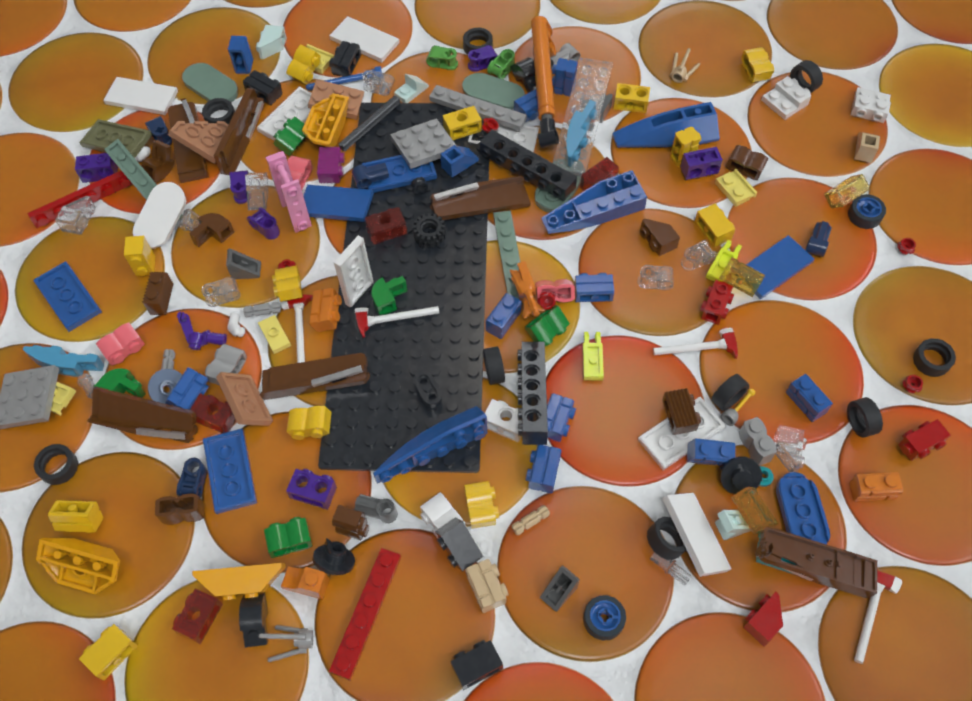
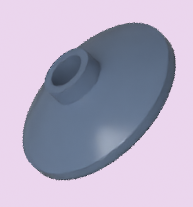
M173 369L157 371L152 375L148 383L150 398L153 401L165 404L166 399L182 377V374ZM164 386L169 387L168 393L164 392Z

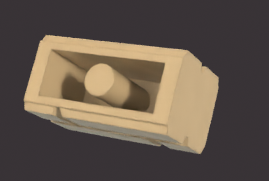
M486 559L465 569L466 576L482 613L506 604V596L509 594L505 584L499 583L497 577L500 576V573L495 563L491 565L490 560Z

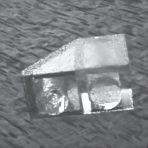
M267 172L246 174L248 210H258L260 207L266 210L269 190Z
M85 196L63 206L55 222L61 231L82 235L96 207L91 198Z
M780 425L774 437L777 450L775 455L789 472H797L800 468H803L805 457L802 456V450H805L807 439L804 438V430Z

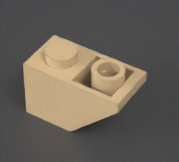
M859 132L854 159L872 163L879 149L880 136Z

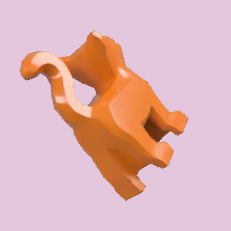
M522 261L517 263L519 270H510L511 280L523 304V318L538 317L540 315L539 312L543 313L545 309L537 303L534 281L526 262Z

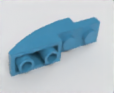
M589 100L583 112L576 110L569 124L566 151L567 163L570 167H572L574 161H578L582 148L587 146V131L590 121L594 120L597 115L595 101Z
M33 345L23 347V351L30 359L41 367L57 366L59 368L58 374L82 377L84 371H103L104 363L95 354H66L62 347L59 346L42 347Z

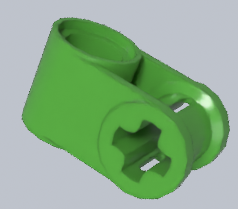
M434 45L429 51L426 62L433 68L455 70L458 67V61L456 60L457 52L453 48Z
M511 49L503 50L490 62L487 73L494 74L504 80L512 71L510 66L515 64L514 51Z

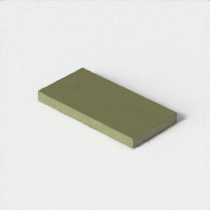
M98 119L79 143L82 147L106 152L104 149L119 139L135 158L151 138L152 133L149 130Z

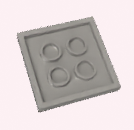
M437 119L390 134L392 142L410 169L440 159L442 152L456 145Z
M45 366L4 375L0 392V429L49 421L59 372L57 366Z

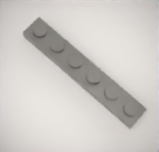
M438 85L435 86L429 96L430 101L455 110L475 106L480 118H493L498 124L518 131L522 129L527 120L526 114Z

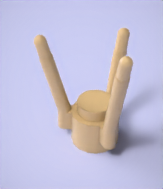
M690 48L687 49L682 63L678 67H676L678 53H675L670 76L677 83L686 82L688 77L700 66V63H698L687 73L684 65L691 51Z

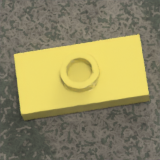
M275 315L258 322L274 354L291 346Z

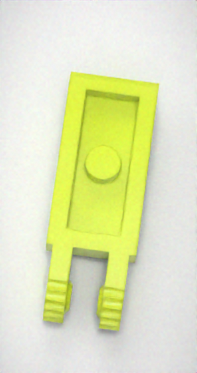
M727 240L705 278L714 282L715 280L724 282L735 264L742 246L738 244L734 252H731L728 249H730L732 241Z
M584 332V380L603 381V345L600 332L595 334V343H589V333Z

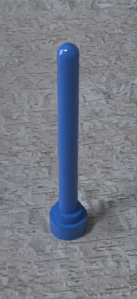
M377 66L369 72L325 81L339 85L369 78L381 80L383 75L381 66ZM315 83L307 84L306 89L313 90Z

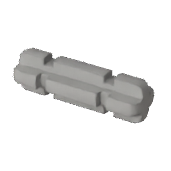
M273 302L271 305L266 303L254 305V307L245 306L243 312L245 317L267 315L270 312L274 314L281 312V306L279 302Z
M166 349L163 353L165 358L162 360L161 370L173 369L175 352L172 349Z

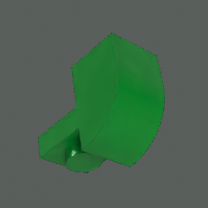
M403 276L393 278L385 283L382 277L373 285L372 298L379 316L397 310L394 297L407 292L406 280Z
M123 368L113 369L105 373L94 385V387L120 393L128 392L140 398H143L145 395L141 388L143 385L134 378L129 370Z

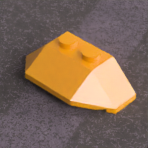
M333 93L328 98L312 106L302 129L304 135L312 143L336 147L346 121L349 97Z
M41 538L39 540L36 560L39 564L43 565L46 572L56 583L97 594L117 581L120 559L113 549L75 538Z
M274 563L192 571V576L214 596H222V600L236 599L238 594H245V598L258 597L259 592H265L286 568V564Z

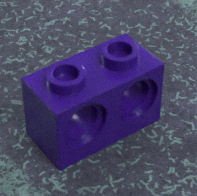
M717 147L684 153L680 167L685 179L688 180L718 174L723 159Z
M107 153L76 156L75 171L82 183L96 182L118 172V166Z
M295 469L286 492L290 499L328 510L337 486L333 478L328 475L318 476L308 469ZM302 482H308L305 487H299ZM320 488H327L325 492L317 493Z

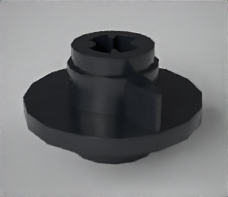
M736 457L730 459L723 467H719L721 470L720 480L723 487L734 495L752 493L762 481V471L759 464L749 457Z
M326 538L325 545L319 546L313 553L312 561L319 570L330 575H344L349 573L355 565V557L346 549V546L337 541L331 542L328 538Z

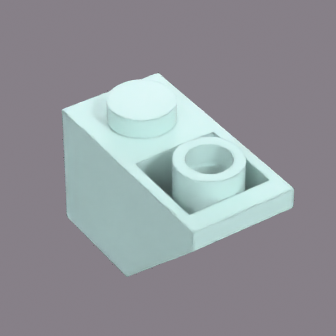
M265 25L264 30L261 32L260 41L256 45L260 59H265L283 50L287 40L283 26Z

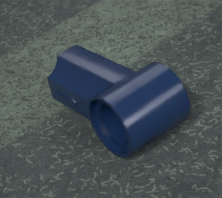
M385 162L367 168L364 165H358L352 170L356 186L359 189L368 188L372 182L389 178Z
M828 222L816 223L806 247L808 253L824 257L832 228Z

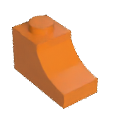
M288 566L281 588L323 600L330 579L327 573L309 567L302 569Z

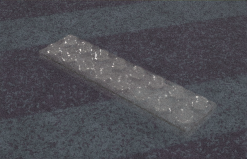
M580 58L553 164L575 176L586 177L613 62ZM589 100L595 101L597 115L594 120L590 121L587 131V146L582 148L578 161H574L572 167H570L567 163L566 151L569 124L576 110L583 112Z

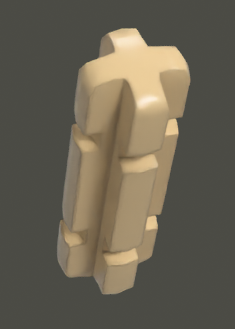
M542 505L537 511L534 510L523 517L521 522L517 521L512 524L513 532L516 535H520L524 532V529L528 530L539 523L541 519L547 518L550 515L548 508Z

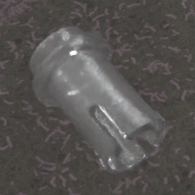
M87 373L82 374L78 377L77 384L83 388L88 398H92L95 385L93 377Z

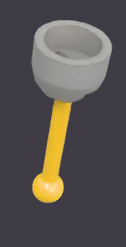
M749 389L747 395L735 409H727L721 414V420L726 425L733 426L738 421V410L751 396L755 395V390Z

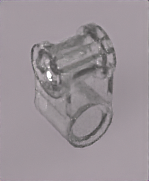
M366 70L362 73L365 91L383 96L390 94L395 83L392 75L373 70Z
M703 240L685 250L681 266L684 270L693 271L714 261L718 254L708 246L707 240Z
M645 265L640 270L637 283L644 289L670 290L674 287L673 268L670 266Z
M226 277L222 280L205 284L202 287V294L206 297L205 302L210 307L235 301L241 296L237 282L233 277Z

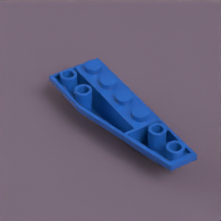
M712 102L666 111L632 123L612 133L617 147H672L675 133L681 130L684 131L688 127H694L700 133L701 141L699 144L719 141L720 139L717 113Z
M633 170L596 183L543 216L541 220L548 234L583 229L644 210L647 196Z
M475 406L423 431L392 454L373 473L376 483L388 482L398 474L408 473L413 467L423 466L435 457H443L455 448H463L468 442L484 438L488 434L486 414L479 407Z

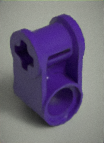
M487 45L471 50L468 53V58L470 59L468 69L472 72H478L488 68L490 62L498 56L493 47Z
M248 170L230 172V188L234 193L235 202L239 204L248 202L250 198V175Z
M258 208L254 215L247 217L251 227L267 239L272 240L279 236L280 230L276 219L267 213L264 208Z

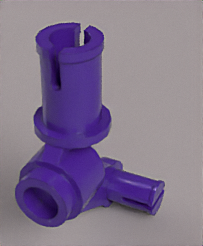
M184 312L177 314L178 321L189 344L188 348L200 350L202 346L209 343L226 344V334L213 333L210 330L202 333L194 332L189 315Z

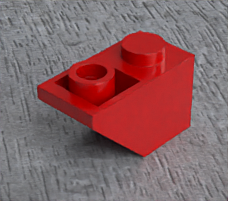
M776 591L771 597L766 594L758 603L762 607L757 612L753 609L745 618L748 623L743 627L764 647L783 627L780 596Z

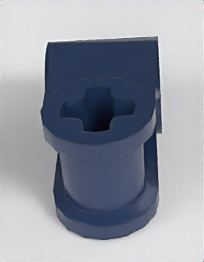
M161 116L145 122L155 141L159 140L168 145L172 144V138L168 135V129Z
M193 457L185 461L180 480L177 484L176 493L178 497L184 494H196L201 498L207 468L198 458ZM199 466V469L192 473V470Z

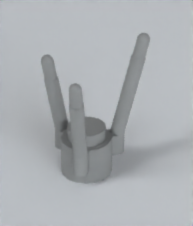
M276 625V630L292 632L294 634H259V638L294 639V647L299 648L270 657L268 662L307 653L308 648H313V630H308V628L300 629Z

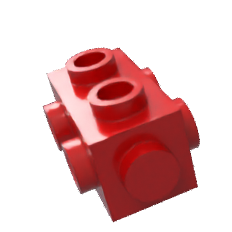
M715 280L713 287L709 286L706 296L709 297L708 301L704 300L700 309L703 312L701 319L719 325L721 318L726 319L729 311L726 305H731L734 294L731 293L732 285Z
M938 419L931 423L926 421L918 427V430L913 431L911 429L902 435L903 440L898 445L903 454L908 456L911 461L918 457L921 460L931 453L930 450L935 448L938 451L946 446V440L951 434Z

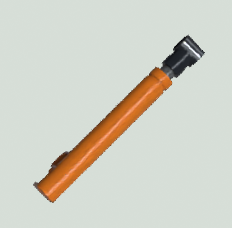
M536 16L531 20L538 118L541 133L538 134V140L541 148H546L559 144V136L555 129L554 120L555 107L550 57L556 56V48L551 39L553 30L548 20L543 16Z

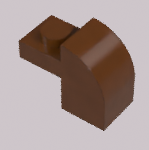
M159 140L153 141L152 157L142 160L143 169L154 182L165 179L174 165V160L170 159L171 146Z
M208 213L198 218L200 225L195 227L189 234L193 243L200 247L210 237H214L220 243H223L234 233L231 222L222 215Z

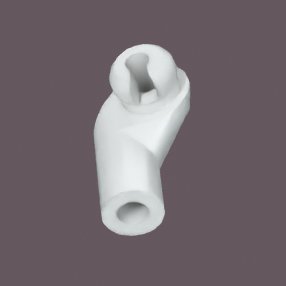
M144 146L135 157L137 162L145 160L150 155L151 149Z
M231 313L227 329L233 336L243 337L245 328L240 327L238 324L240 315Z

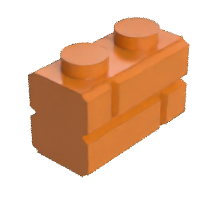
M333 288L315 290L313 292L309 324L317 332L336 329L337 321L340 320L338 311L339 305L342 304V299Z
M898 472L856 474L854 479L850 481L854 502L884 499L896 500L903 493Z

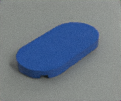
M787 473L776 485V494L786 531L827 545L830 539V529L816 485L811 479L808 480L801 473Z

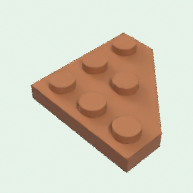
M177 121L168 135L215 164L214 154L229 124L224 121H217V123H208V121L185 123V121Z

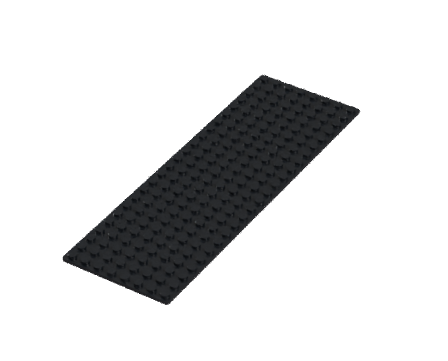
M361 103L358 126L385 103ZM400 103L356 141L353 168L362 165V163L401 155L392 142L390 134L437 119L443 126V115L458 110L438 103ZM482 129L481 132L473 134L471 140L481 141L488 133ZM470 135L453 140L456 146L469 148L479 158V161L454 177H451L441 167V158L432 161L437 179L426 181L428 184L427 191L422 194H415L410 184L375 192L365 222L347 220L343 251L358 235L364 238L373 283L352 307L345 304L339 283L338 294L341 296L342 304L339 305L338 311L340 320L337 321V328L334 329L331 357L356 353L365 354L368 360L367 372L370 374V378L363 385L327 390L325 406L332 413L329 434L321 438L318 463L321 470L376 471L392 454L423 431L475 406L482 410L488 213L444 220L446 237L443 242H440V245L434 244L432 248L431 245H428V248L425 247V244L420 246L419 242L415 241L413 233L414 221H417L418 216L422 218V214L428 216V213H431V216L434 215L433 210L430 208L432 194L477 182L489 181L490 159L480 154V142L478 144L468 142ZM352 175L351 188L359 189ZM428 227L423 230L424 233H433L436 231V229L432 227ZM403 276L407 285V292L394 297L397 310L388 314L436 306L439 308V314L377 323L369 326L364 338L360 334L355 314L356 308H368V316H379L373 303L372 287L382 277L385 283L393 278ZM427 371L434 378L442 392V402L439 406L430 408L423 403L413 382L414 376L418 372ZM346 377L341 378V379H338V380H334V381H332V382L335 383V382H339V381L345 380ZM431 397L429 400L433 401V400H435L436 398H435V397ZM481 439L468 442L463 448H455L443 457H435L423 466L413 467L409 472L478 473L480 471Z

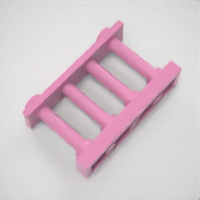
M281 151L266 157L282 207L287 206L295 233L311 227L299 180L293 181L284 152Z

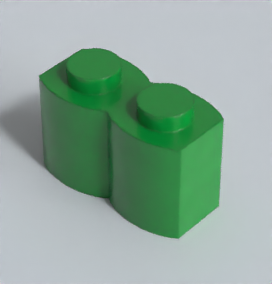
M295 116L292 120L288 118L283 125L285 128L282 131L279 129L273 136L275 138L273 144L290 157L306 138L302 132L304 123Z
M554 305L553 308L545 310V312L529 322L524 328L534 342H545L546 347L553 342V338L556 335L563 334L570 323L560 307Z
M294 517L285 524L273 523L264 529L268 553L271 558L281 557L313 546L306 518Z

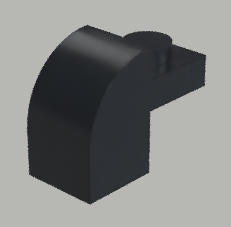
M527 57L510 66L516 81L522 79L528 93L536 89L535 67L532 58Z
M258 593V597L245 598V595H243L241 599L239 626L240 631L243 632L245 648L268 644V638H259V634H267L266 618L268 608L265 593Z

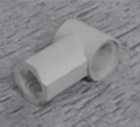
M570 43L564 44L560 51L556 53V56L550 57L551 70L553 65L557 64L559 58L567 59L568 61H578L581 54Z

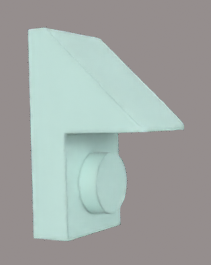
M405 74V84L394 92V96L399 97L403 103H409L426 90L429 85L417 76Z
M723 510L717 514L719 519L715 524L723 540H728L753 530L744 510Z

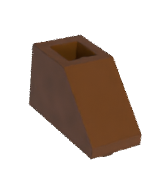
M649 219L642 220L640 233L643 238L647 239L651 249L658 256L678 247L680 237L670 224Z

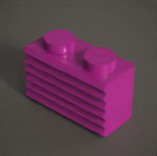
M319 147L317 166L319 183H340V176L344 175L341 163L345 162V155L341 153L340 147Z

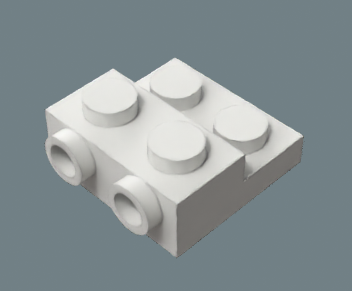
M787 76L776 83L774 89L764 94L761 101L786 120L806 107L812 95L809 89H803L795 78L791 79Z
M858 87L855 92L851 115L884 123L889 114L891 95Z

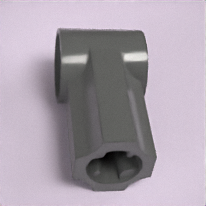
M362 494L356 499L355 510L364 512L366 516L381 519L382 522L388 524L394 522L398 516L397 509L390 499H377ZM391 508L389 513H382L385 509Z

